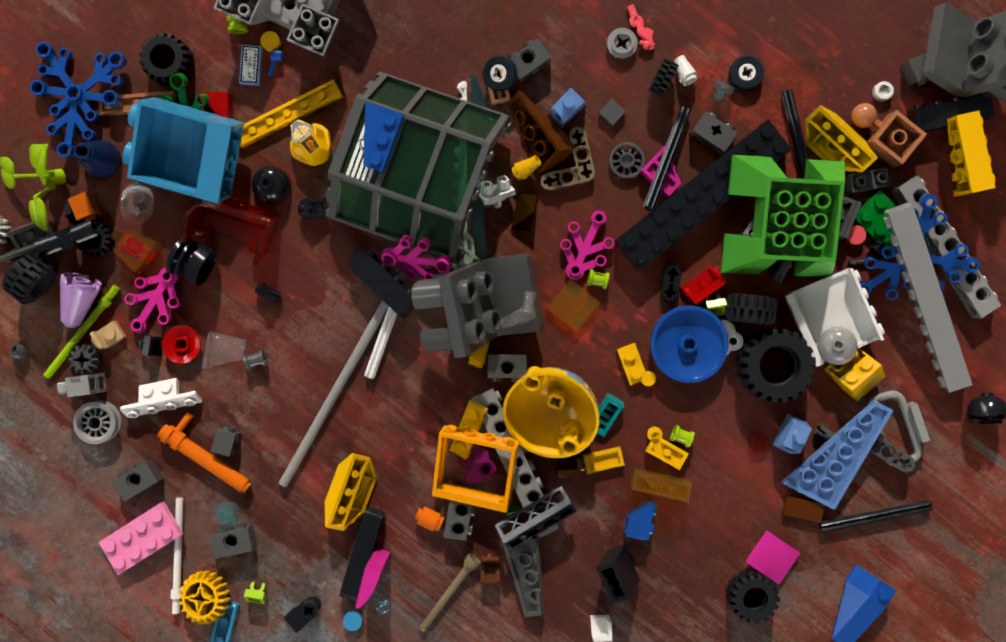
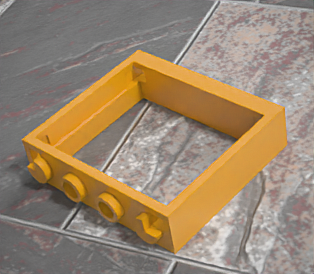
M444 425L439 432L432 496L507 513L511 505L520 441H516L511 437L502 438L492 433L483 434L473 429L464 430L454 425ZM449 439L511 452L505 496L444 482Z

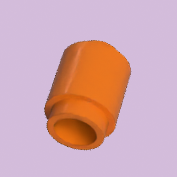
M424 506L423 510L419 508L415 519L418 520V525L438 532L445 517L440 516L441 513Z

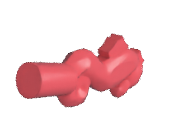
M634 4L628 6L627 10L631 17L629 23L632 27H637V34L642 39L639 41V45L643 46L645 50H653L655 45L652 37L653 30L648 27L644 28V20L637 14Z

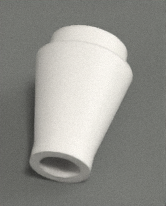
M685 55L677 57L674 62L679 65L677 69L679 82L683 86L692 84L697 80V72L687 61Z

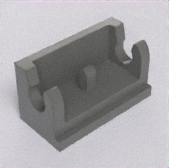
M843 196L839 240L848 238L862 202Z

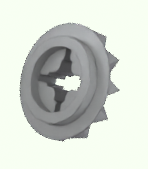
M617 28L608 36L607 47L609 53L615 58L625 59L631 57L637 49V37L627 28ZM618 39L621 41L627 40L625 44L626 49L622 46L617 47Z

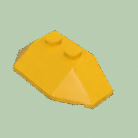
M820 105L806 118V145L822 160L844 161L845 171L863 172L878 159L865 139L831 110Z
M352 453L338 465L325 499L326 528L344 531L348 528V525L364 514L377 480L370 457Z

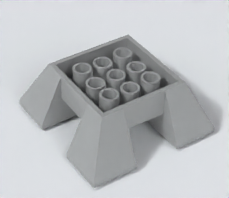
M217 0L214 9L249 25L266 21L290 29L287 41L324 57L339 23V19L333 16L340 0ZM291 5H295L293 9L288 10Z

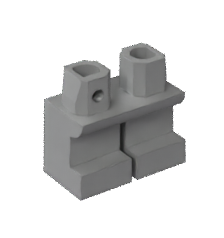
M105 373L65 378V382L57 383L58 394H67V397L107 392Z

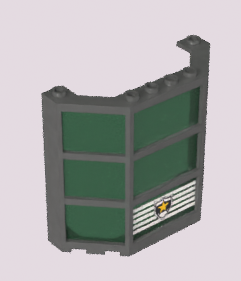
M379 71L376 74V80H370L364 87L365 92L363 94L359 93L355 97L328 170L327 179L331 180V188H327L326 201L330 202V206L326 210V217L398 244L404 235H408L413 239V243L409 247L412 249L417 246L422 237H426L431 241V245L423 253L437 258L444 255L449 256L452 259V263L458 265L459 261L462 262L465 256L462 239L466 220H470L472 216L473 201H477L479 197L480 182L485 180L487 163L491 162L494 156L493 147L500 137L505 138L506 133H510L512 128L509 115ZM365 101L405 116L384 173L363 165Z

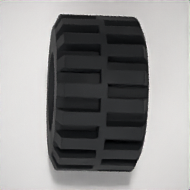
M160 33V36L154 34L152 39L147 38L145 40L147 42L146 45L142 44L141 46L143 51H139V56L142 58L139 60V63L143 66L142 70L147 76L166 87H170L169 79L173 74L182 73L188 79L191 77L189 73L194 71L192 65H195V60L192 59L193 53L179 38L169 33L168 35ZM173 51L175 53L173 64L166 69H160L159 62L161 57L165 53Z
M37 252L28 254L15 262L7 271L1 284L2 289L19 303L24 305L30 304L41 298L52 287L58 276V270Z
M730 294L727 299L725 318L734 322L773 325L776 320L778 300L768 296Z
M748 569L747 573L744 570L740 571L741 575L739 576L735 574L733 576L735 579L728 582L730 587H726V592L728 593L726 599L731 609L741 620H747L750 624H753L754 621L757 624H761V620L768 621V616L771 615L773 617L775 615L774 609L778 610L779 606L776 602H780V598L777 596L779 592L773 582L759 571L754 572L751 569ZM752 588H760V599L752 605L744 604L743 598L745 593Z

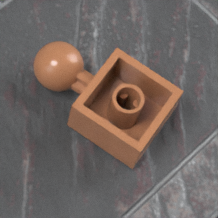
M869 103L857 105L851 113V120L855 126L859 128L869 127L874 131L866 142L873 152L892 168L903 165L927 135V133L898 110L887 114L882 122L877 118L876 108Z

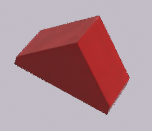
M229 92L199 93H204L209 97L208 105L219 116L233 119V96Z

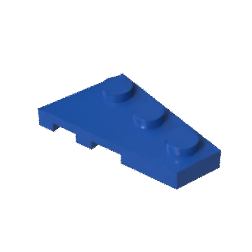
M366 101L363 165L384 173L405 116Z

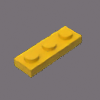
M473 400L469 401L458 428L464 430L473 429L479 432L488 408ZM453 440L450 451L466 460L474 444Z

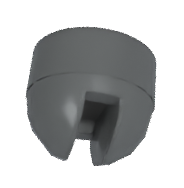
M15 343L10 350V358H25L28 352L26 347Z

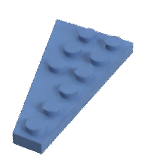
M873 400L782 480V483L835 510L893 410Z

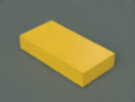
M620 446L583 454L587 474L625 466Z

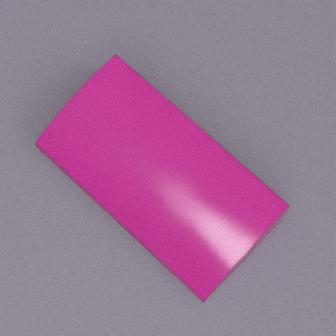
M377 548L374 550L364 569L355 608L360 609L373 593L389 559V551Z

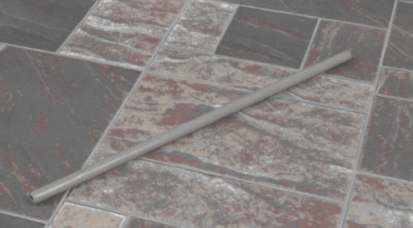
M428 218L416 239V244H418L422 237L429 238L437 224L436 220ZM404 262L408 267H411L410 264ZM399 269L397 275L404 281L406 274ZM383 300L281 477L280 485L287 487L382 321L389 307Z

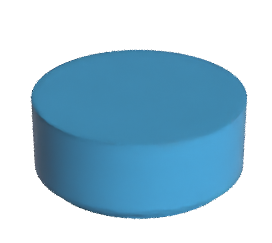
M357 610L348 611L343 618V625L349 631L358 630L363 623V616Z

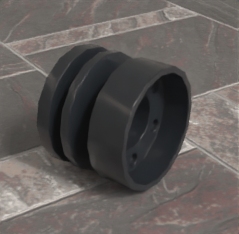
M183 236L175 243L167 258L166 271L170 274H175L178 278L184 276L186 282L199 287L211 274L216 263L217 251L206 245L199 247L197 241Z

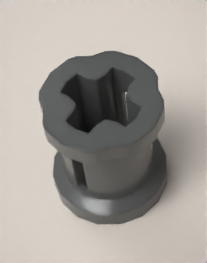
M263 349L259 350L258 353L252 355L245 354L243 356V361L248 371L258 366H268L267 356Z

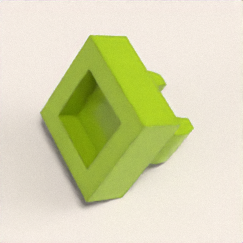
M716 294V300H710L709 296L706 297L705 309L716 316L725 314L727 307L725 298L721 299L719 294Z
M252 582L250 589L245 590V600L247 602L266 604L265 583H262L259 590H255L256 583Z

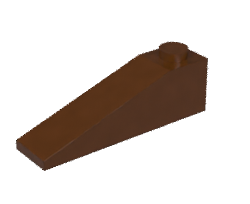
M518 91L508 105L516 126L520 127L523 135L521 137L522 143H526L529 151L527 154L528 158L536 155L541 161V165L535 170L539 175H542L564 161L575 147L566 134L522 91Z

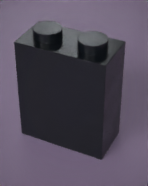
M625 545L607 550L596 568L612 604L631 599L640 581Z

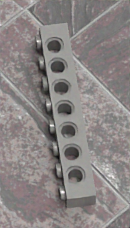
M915 176L892 189L891 192L900 205L907 202L912 204L919 211L920 218L923 208L919 205V200L918 203L914 200V194L920 199L922 195L929 192L925 181L919 178V176ZM932 199L927 200V205L930 206L933 203ZM936 206L932 209L929 220L933 218L935 213L943 211ZM943 215L938 216V222L943 220ZM948 221L942 225L937 224L926 231L924 237L928 250L932 255L943 256L953 250L957 244H963L957 237V231L950 226ZM936 226H937L938 229H939V234H938V235L935 233V227H936ZM946 242L949 244L948 251L945 248ZM964 247L959 248V253L964 252ZM967 254L965 256H958L955 259L963 260L964 258L970 256L969 254ZM971 263L969 265V268H974L975 263ZM938 264L939 267L941 268V270L943 271L944 275H945L946 278H947L946 272L944 271V269L942 268V266H941L940 264ZM953 267L955 271L961 274V280L958 283L950 282L972 318H983L1001 306L998 301V295L991 290L987 278L979 270L975 273H968L962 268ZM957 274L951 276L952 280L957 278ZM967 275L970 277L969 283L966 281ZM977 291L980 293L979 299L976 296Z
M491 388L472 397L473 401L486 408L491 404L498 407L496 414H489L488 411L486 413L483 423L487 432L497 437L513 438L507 427L502 432L497 431L495 428L498 422L505 423L503 407L500 403L503 399L500 392ZM519 445L518 457L522 459V464L516 466L513 487L524 508L536 501L528 498L529 493H538L537 499L544 496L541 490L544 486L540 477L536 478L533 473L536 469L532 460H527L525 456L527 450ZM496 449L508 474L511 452ZM527 474L531 479L528 483H522L520 477ZM542 504L538 506L536 513L540 509L545 510L547 505ZM558 524L553 525L537 536L540 538L559 529Z

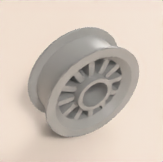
M95 401L84 404L77 410L73 419L75 433L82 441L89 444H100L113 439L119 433L122 424L119 410L107 401ZM96 418L100 420L99 427L95 423Z

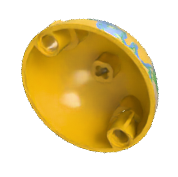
M532 366L508 391L503 405V417L513 439L520 441L519 445L526 450L547 458H566L580 453L594 440L599 427V406L588 384L575 373L555 367L540 368Z

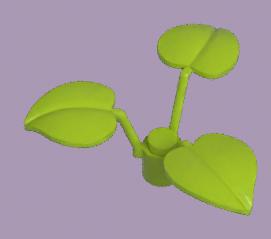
M32 144L29 148L31 165L35 168L37 174L14 173L13 162L8 157H0L1 175L4 184L10 189L16 186L15 178L40 177L42 184L49 186L35 194L33 200L29 201V213L32 221L38 228L48 232L51 230L48 227L45 204L39 197L50 190L56 189L55 185L65 184L66 176L62 169L46 170L48 144Z

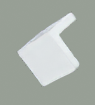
M590 615L593 642L612 641V621L610 616Z

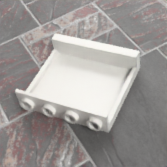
M847 268L783 295L801 337L807 341L806 345L810 346L813 350L811 357L816 358V363H814L816 367L823 365L825 362L817 349V343L822 333L829 328L842 327L848 329L856 337L858 348L877 340H884V329L880 323L877 324L875 316H877L876 311L872 305L869 306L867 301L869 295L866 289L862 288L859 283L861 281L859 272L857 270L854 271L853 268Z

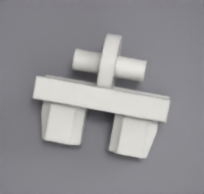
M505 175L499 176L495 185L490 181L481 182L479 198H481L484 205L489 206L493 204L497 209L502 206L501 201L516 195L515 189L510 185L509 178Z

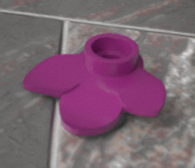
M474 445L473 455H469L466 460L464 458L459 459L462 468L468 472L465 476V481L468 483H479L483 478H491L496 472V465L489 459L488 451L479 445ZM488 465L490 470L485 472L483 466Z

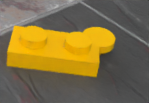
M635 343L616 349L629 385L641 382L645 386H652L655 383L656 376L651 371H645Z
M656 426L649 428L647 437L651 441L645 451L680 470L689 453L662 439L660 428Z

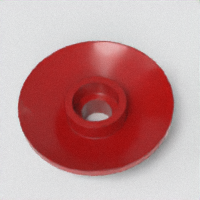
M179 325L172 327L165 333L162 340V349L170 361L184 364L191 362L197 357L201 349V340L194 329ZM182 341H185L187 344L185 348L181 346Z

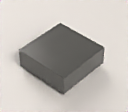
M611 98L599 112V115L613 127L626 110Z

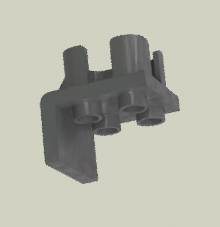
M948 2L934 7L923 68L924 77L956 97L965 98L988 91L1001 101L1006 102V11L974 21Z
M529 253L477 260L448 273L433 274L432 279L417 281L412 287L411 296L415 309L444 307L448 328L429 329L420 333L421 344L427 352L453 350L454 358L467 357L497 336L538 332L544 327L532 259Z

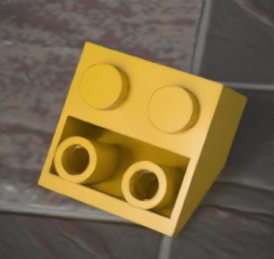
M860 348L857 349L855 357L850 362L844 365L829 364L825 368V371L840 388L857 402L886 377L882 365Z

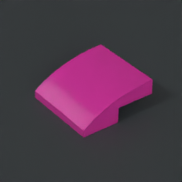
M766 530L745 562L777 584H780L800 555V552Z

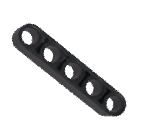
M366 506L339 597L357 602L364 569L373 554L385 515L384 511Z

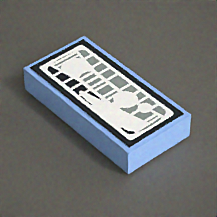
M242 45L239 83L241 85L260 86L263 49L261 46Z

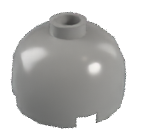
M832 327L824 331L819 337L817 349L821 358L827 363L844 365L855 357L858 343L854 334L848 329Z

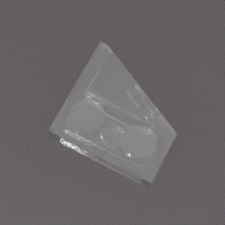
M210 331L207 336L202 368L205 369L215 365L243 360L248 340Z

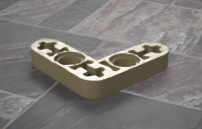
M575 127L569 133V140L573 145L577 146L578 144L577 139L572 137L575 135V132L582 134L580 144L585 143V146H578L572 151L575 167L544 174L540 180V185L544 190L552 191L583 184L594 178L595 169L587 135L583 128ZM585 150L587 158L584 160L578 159L576 156L577 151ZM589 161V164H586V170L591 171V174L586 178L585 175H581L584 171L583 165L579 167L578 164H584ZM566 172L571 173L573 176V180L570 183L562 180V175ZM559 174V182L561 185H557L558 181L553 182L551 184V187H548V184L543 183L546 181V177H549L550 180H554L557 178L556 175Z

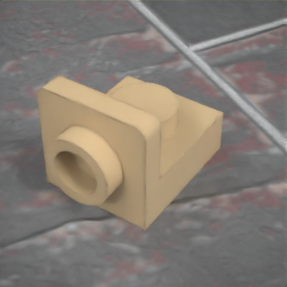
M112 321L100 330L90 333L93 345L100 350L108 349L127 337L117 321Z

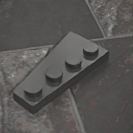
M533 537L511 551L503 544L525 617L542 615L545 610L539 537Z

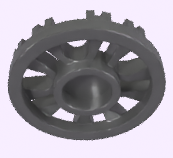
M631 142L618 144L609 156L610 168L620 178L637 176L645 164V156L642 149ZM623 146H629V152H625ZM618 148L623 153L622 155H620L617 151ZM633 148H635L636 151L634 152V154H631L630 152ZM640 153L641 159L636 160L634 156ZM613 154L617 155L619 160H612ZM619 162L620 165L613 166L614 163ZM634 163H641V166L635 165ZM619 167L623 168L622 174L616 171ZM631 167H635L638 171L633 174ZM625 168H628V175H625Z

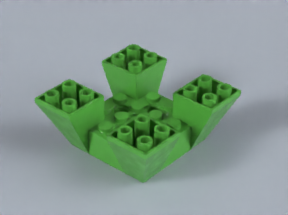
M732 155L728 194L756 197L752 235L724 234L721 272L760 274L778 260H795L794 276H831L837 256L845 186V162L806 159L804 179L787 178L771 157Z

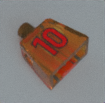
M117 229L111 235V239L118 243L113 250L114 253L135 273H143L163 245L161 242L132 229H128L125 234Z

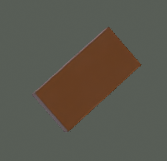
M786 495L782 514L821 523L825 505L820 502Z

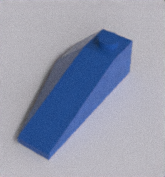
M855 564L844 583L845 589L839 603L841 606L831 635V639L835 642H856L887 607L896 593L894 588Z

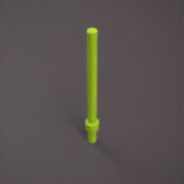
M113 285L105 296L102 295L98 301L99 304L43 374L46 378L50 379L103 310L112 304V299L120 290L118 286Z

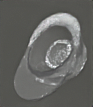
M134 181V183L124 188L121 195L120 211L121 216L126 222L139 225L147 222L152 217L154 195L151 189L140 184L138 181Z

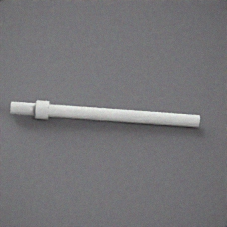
M176 498L175 520L183 532L184 498ZM183 535L174 540L173 589L170 596L172 599V614L180 613V605L178 604L181 598L178 595L183 593L179 589L181 588Z

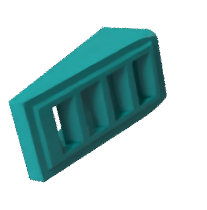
M609 393L606 394L599 406V423L604 425L605 428L598 427L597 434L605 437L624 407L623 401ZM608 403L613 404L614 406H616V408L610 406ZM604 409H607L610 412H612V415L605 412ZM600 416L607 418L609 421L601 419Z

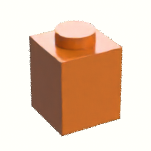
M83 192L68 199L77 221L85 222L92 220L94 222L97 220V217L102 215L92 193Z

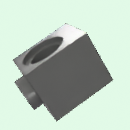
M228 425L218 428L211 452L228 457L234 455L241 432L235 431V427Z

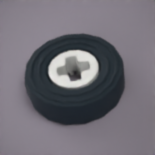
M497 55L491 57L485 63L483 68L484 82L494 91H505L514 85L518 71L515 63L510 58ZM498 69L504 72L501 74L502 78L496 76Z
M753 56L739 57L729 68L728 76L730 83L741 91L752 90L762 81L764 69L761 62ZM744 69L746 71L750 70L749 78L746 75H742Z

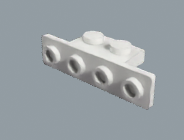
M173 378L140 385L139 403L121 406L120 411L128 418H137L140 415L156 414L159 411L175 410L183 406H194L197 403H201L202 398L196 391L179 394V380Z

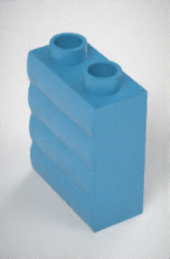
M156 97L138 100V104L132 105L128 114V124L134 127L132 142L126 144L122 156L123 163L129 165L127 178L217 204L231 198L244 128L243 122Z

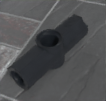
M92 220L85 221L35 241V249L41 257H44L59 250L64 251L79 245L82 241L98 236L99 232Z

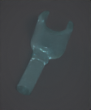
M374 593L371 594L370 597L375 602L377 611L380 614L390 610L389 603L386 600L380 602Z

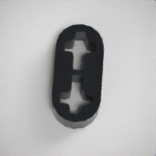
M670 265L663 271L660 295L665 301H673L679 294L682 274L680 268L676 265ZM673 268L677 276H674L672 282H670V275H667V272ZM669 284L672 285L671 291L674 292V295H671L670 298H668V294H665V290L669 289Z

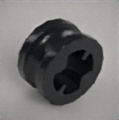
M875 240L873 242L874 245H870L868 249L875 257L882 259L881 249L885 245L881 241Z

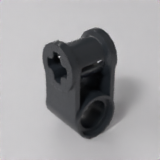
M310 596L285 615L283 619L295 633L304 628L317 615L321 608L320 599Z

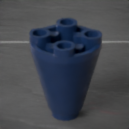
M94 140L81 142L74 148L76 159L85 171L94 177L105 179L113 175L122 164L120 152L109 141Z

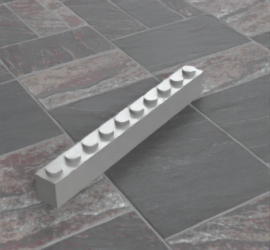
M907 202L884 211L886 217L883 218L886 228H890L892 235L889 238L892 246H896L898 252L895 254L897 262L903 266L904 271L901 274L905 283L908 282L910 289L907 291L910 299L915 302L916 307L913 309L916 317L921 320L920 330L923 336L926 335L928 342L925 345L928 352L933 355L934 359L931 362L935 371L938 370V383L941 388L944 387L949 393L972 386L973 384L914 207Z

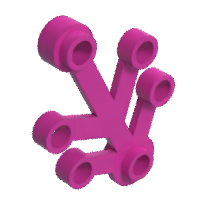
M598 210L591 215L592 225L584 242L579 233V224L577 222L569 223L568 231L572 234L578 250L576 260L570 249L572 246L571 241L563 239L560 242V248L564 251L568 262L565 272L568 278L572 280L580 279L584 275V271L596 266L602 267L606 264L607 260L603 255H598L595 260L583 263L587 255L603 249H611L614 246V240L610 237L605 238L603 242L591 246L599 226L606 222V215L603 211ZM596 215H601L602 221H597L595 219ZM575 224L577 230L572 231L570 225ZM606 240H610L612 242V245L610 247H607L605 245ZM565 241L569 243L567 249L562 247V243ZM599 257L604 259L603 264L597 263ZM573 267L579 269L577 274L572 273Z
M404 235L395 248H385L381 254V260L385 265H396L412 280L416 279L419 273L424 276V279H432V275L437 274L435 270L426 269L421 264L435 266L440 273H448L452 267V259L446 255L439 258L418 256L423 251L428 250L431 245V241L426 237H422L417 246L408 254H400L413 243V239L410 236ZM404 262L410 264L411 267H408Z
M166 267L162 268L158 275L147 278L138 277L134 281L135 286L140 289H144L150 284L159 283L155 290L139 294L129 293L124 298L125 303L128 305H135L137 302L149 299L139 318H135L131 322V329L135 333L147 331L149 327L147 319L156 304L159 311L158 322L162 325H167L171 322V316L167 312L163 296L166 288L170 297L167 301L170 308H178L181 305V300L178 298L175 288L178 277L175 274H170V278L166 280L165 274L168 273ZM141 279L144 281L143 286L139 285ZM130 296L134 297V301L132 303L129 301ZM173 299L177 301L175 306L172 305ZM164 315L167 317V321L165 323L162 321V317ZM137 322L141 325L139 329L135 326Z

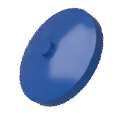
M681 306L666 312L657 321L650 337V351L655 364L666 376L680 382L695 383L711 377L721 368L728 352V336L722 322L709 310L698 306Z

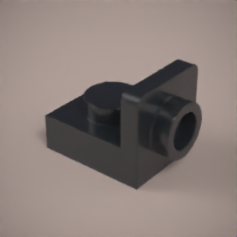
M327 197L305 198L301 200L300 204H298V214L301 216L302 221L326 217V210L328 209Z

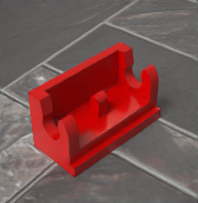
M711 266L680 289L691 305H696L725 285L727 281L716 267L713 268Z

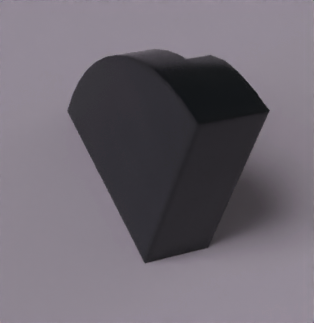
M65 204V216L74 226L83 223L76 220L70 204Z

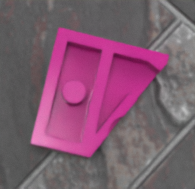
M666 145L640 171L651 184ZM673 161L660 192L666 199L681 185L679 176L675 172Z

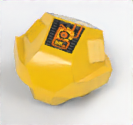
M299 119L290 125L292 138L290 141V152L293 158L311 166L325 163L332 151L329 130L317 123L311 125Z

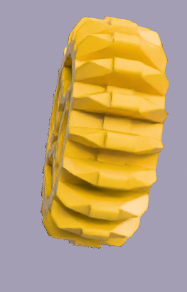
M207 570L189 576V579L183 582L184 585L179 588L183 593L178 595L182 601L178 605H183L181 612L187 613L186 618L192 617V622L198 621V624L202 625L217 621L226 613L225 609L229 607L226 602L231 599L227 594L231 590L225 589L228 583H222L223 577H217V573H211ZM200 583V587H198L197 592L194 593L196 586ZM215 602L213 609L209 612L211 603Z

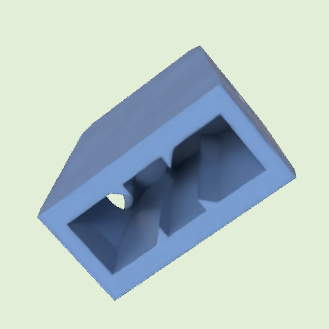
M570 88L551 108L548 117L562 130L586 103Z
M787 413L772 445L789 454L801 453L812 428L806 421Z

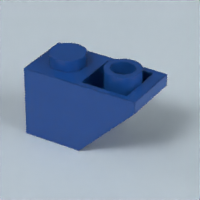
M647 498L626 514L623 532L626 537L649 541V536L653 534L654 530L652 516L656 515L657 505L654 504L655 502L652 499Z

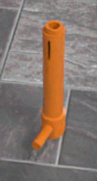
M187 412L177 427L165 424L161 428L157 437L160 438L162 443L169 444L171 449L174 451L178 450L238 492L242 491L245 493L251 485L248 478L188 439L187 435L183 433V430L194 415Z

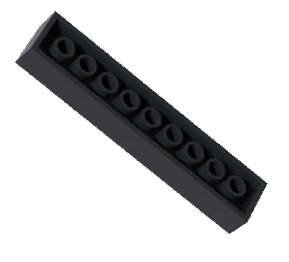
M767 119L618 237L614 243L636 271L641 270L734 196L728 194L732 155L771 157L776 163L790 152L792 148L770 120Z

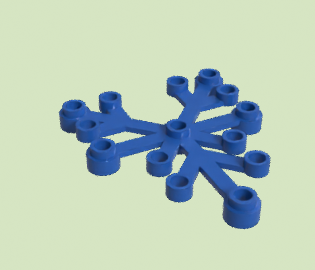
M40 42L36 46V53L38 56L47 59L52 67L41 64L37 68L38 73L44 77H49L50 75L59 76L67 89L48 86L43 81L34 80L30 84V91L39 97H44L47 94L65 96L60 102L50 106V114L60 118L54 123L48 124L46 131L50 135L58 136L61 128L67 124L65 140L57 146V154L60 157L70 159L74 156L75 147L73 146L76 125L82 132V137L85 140L94 141L97 137L96 132L89 129L79 115V106L85 113L88 121L97 122L100 115L92 110L86 100L100 101L110 107H116L121 102L120 95L112 90H107L103 94L87 91L98 82L121 87L124 83L123 78L117 74H109L115 69L124 68L127 60L119 52H112L109 57L103 53H97L94 57L95 68L93 76L83 84L78 85L74 84L66 73L67 63L73 57L72 51L67 48H61L58 52V61L55 57L54 47L46 42ZM70 105L69 111L63 115L64 109Z
M929 193L922 195L919 199V205L923 208L920 218L919 211L914 208L923 237H925L926 231L937 224H945L948 220L947 215L943 212L935 213L933 218L929 220L932 209L938 204L937 197ZM932 199L933 203L928 206L927 200ZM943 215V220L938 222V216ZM884 224L885 229H886L887 231L891 232V231H890V228L887 229L886 226H885V224ZM957 244L953 250L943 256L930 255L932 263L940 264L947 274V279L952 283H958L961 280V274L955 271L953 267L962 268L968 273H975L980 268V262L974 257H966L963 260L955 259L958 256L968 254L969 248L964 244ZM884 246L881 249V255L885 258L896 257L895 254L898 253L897 249H893L890 246ZM964 247V252L959 253V248ZM886 249L891 250L889 255L884 254ZM867 257L864 260L866 268L886 270L869 281H859L861 287L866 286V291L869 295L873 287L891 277L888 289L885 290V297L889 300H895L898 297L896 289L901 270L903 269L902 264L899 265L898 262L893 263ZM869 260H873L872 266H867ZM974 262V268L970 269L969 265ZM953 274H957V278L955 280L951 279V276ZM903 279L902 286L906 289H910L909 286H906V283ZM938 279L941 291L943 292L945 288L944 283ZM894 291V296L889 297V292Z

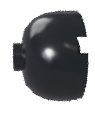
M267 166L259 169L253 176L252 190L263 203L276 205L284 202L291 193V179L282 169Z
M981 393V396L970 401L967 407V421L973 423V419L980 420L979 424H1003L1002 420H1006V402L994 396L993 393Z

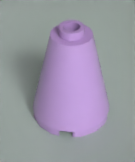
M68 272L66 276L61 274L60 321L64 323V326L76 328V326L81 325L101 289L102 283L95 278L92 281L89 280L88 275Z

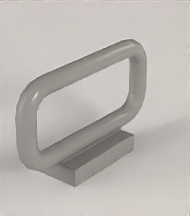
M894 390L874 395L870 398L867 405L873 400L879 402L895 398L898 401L914 447V453L911 456L915 462L918 461L922 455L920 442L930 441L918 404L913 401L907 403L905 397L900 392ZM882 430L881 433L879 434V436H880L881 438L885 439V436H884V433H883V430ZM884 448L882 451L883 456L890 457L889 448ZM902 458L897 459L902 463V466L910 464L908 462L909 458L906 460Z

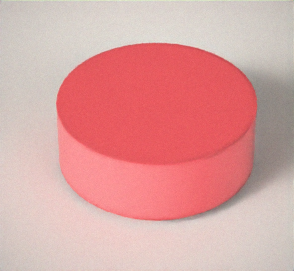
M858 225L852 226L846 241L851 245L863 243L866 239L865 229Z

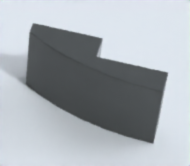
M887 167L845 175L848 194L890 186Z

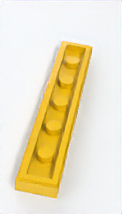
M333 79L245 123L240 148H244L292 124L296 120H300L344 98L336 81Z

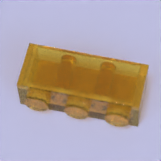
M632 467L628 486L631 490L688 502L692 482L688 479Z

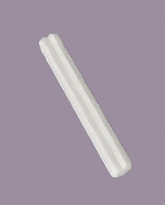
M388 307L364 374L365 377L370 379L375 378L397 316L390 307Z

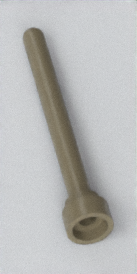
M468 554L464 559V567L420 625L419 630L421 632H425L468 573L474 569L476 570L481 564L477 557Z

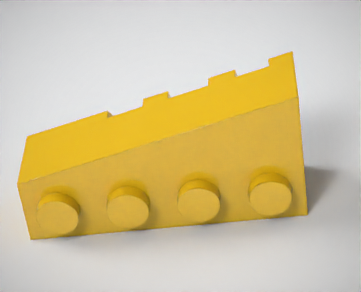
M980 110L947 119L949 144L953 146L950 161L955 164V173H952V181H956L957 190H953V197L995 188L996 179L992 173V160L988 154V140L986 135H984V121L980 115Z

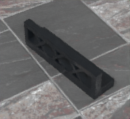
M561 485L497 523L495 527L504 545L511 551L574 514L577 510ZM562 493L564 500L559 503H553L554 497ZM542 504L547 505L544 512L536 513L538 506ZM525 514L530 515L526 523H519L521 516ZM508 524L513 525L511 532L504 535L502 528Z

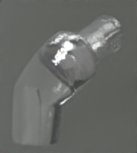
M523 291L522 308L500 319L503 328L516 327L535 318L537 313L534 310L536 292Z

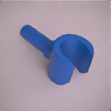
M274 50L270 54L271 66L268 73L270 77L273 76L276 63L283 62L284 53Z

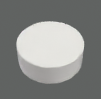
M886 81L878 83L872 90L874 99L879 102L887 101L894 94L893 86Z

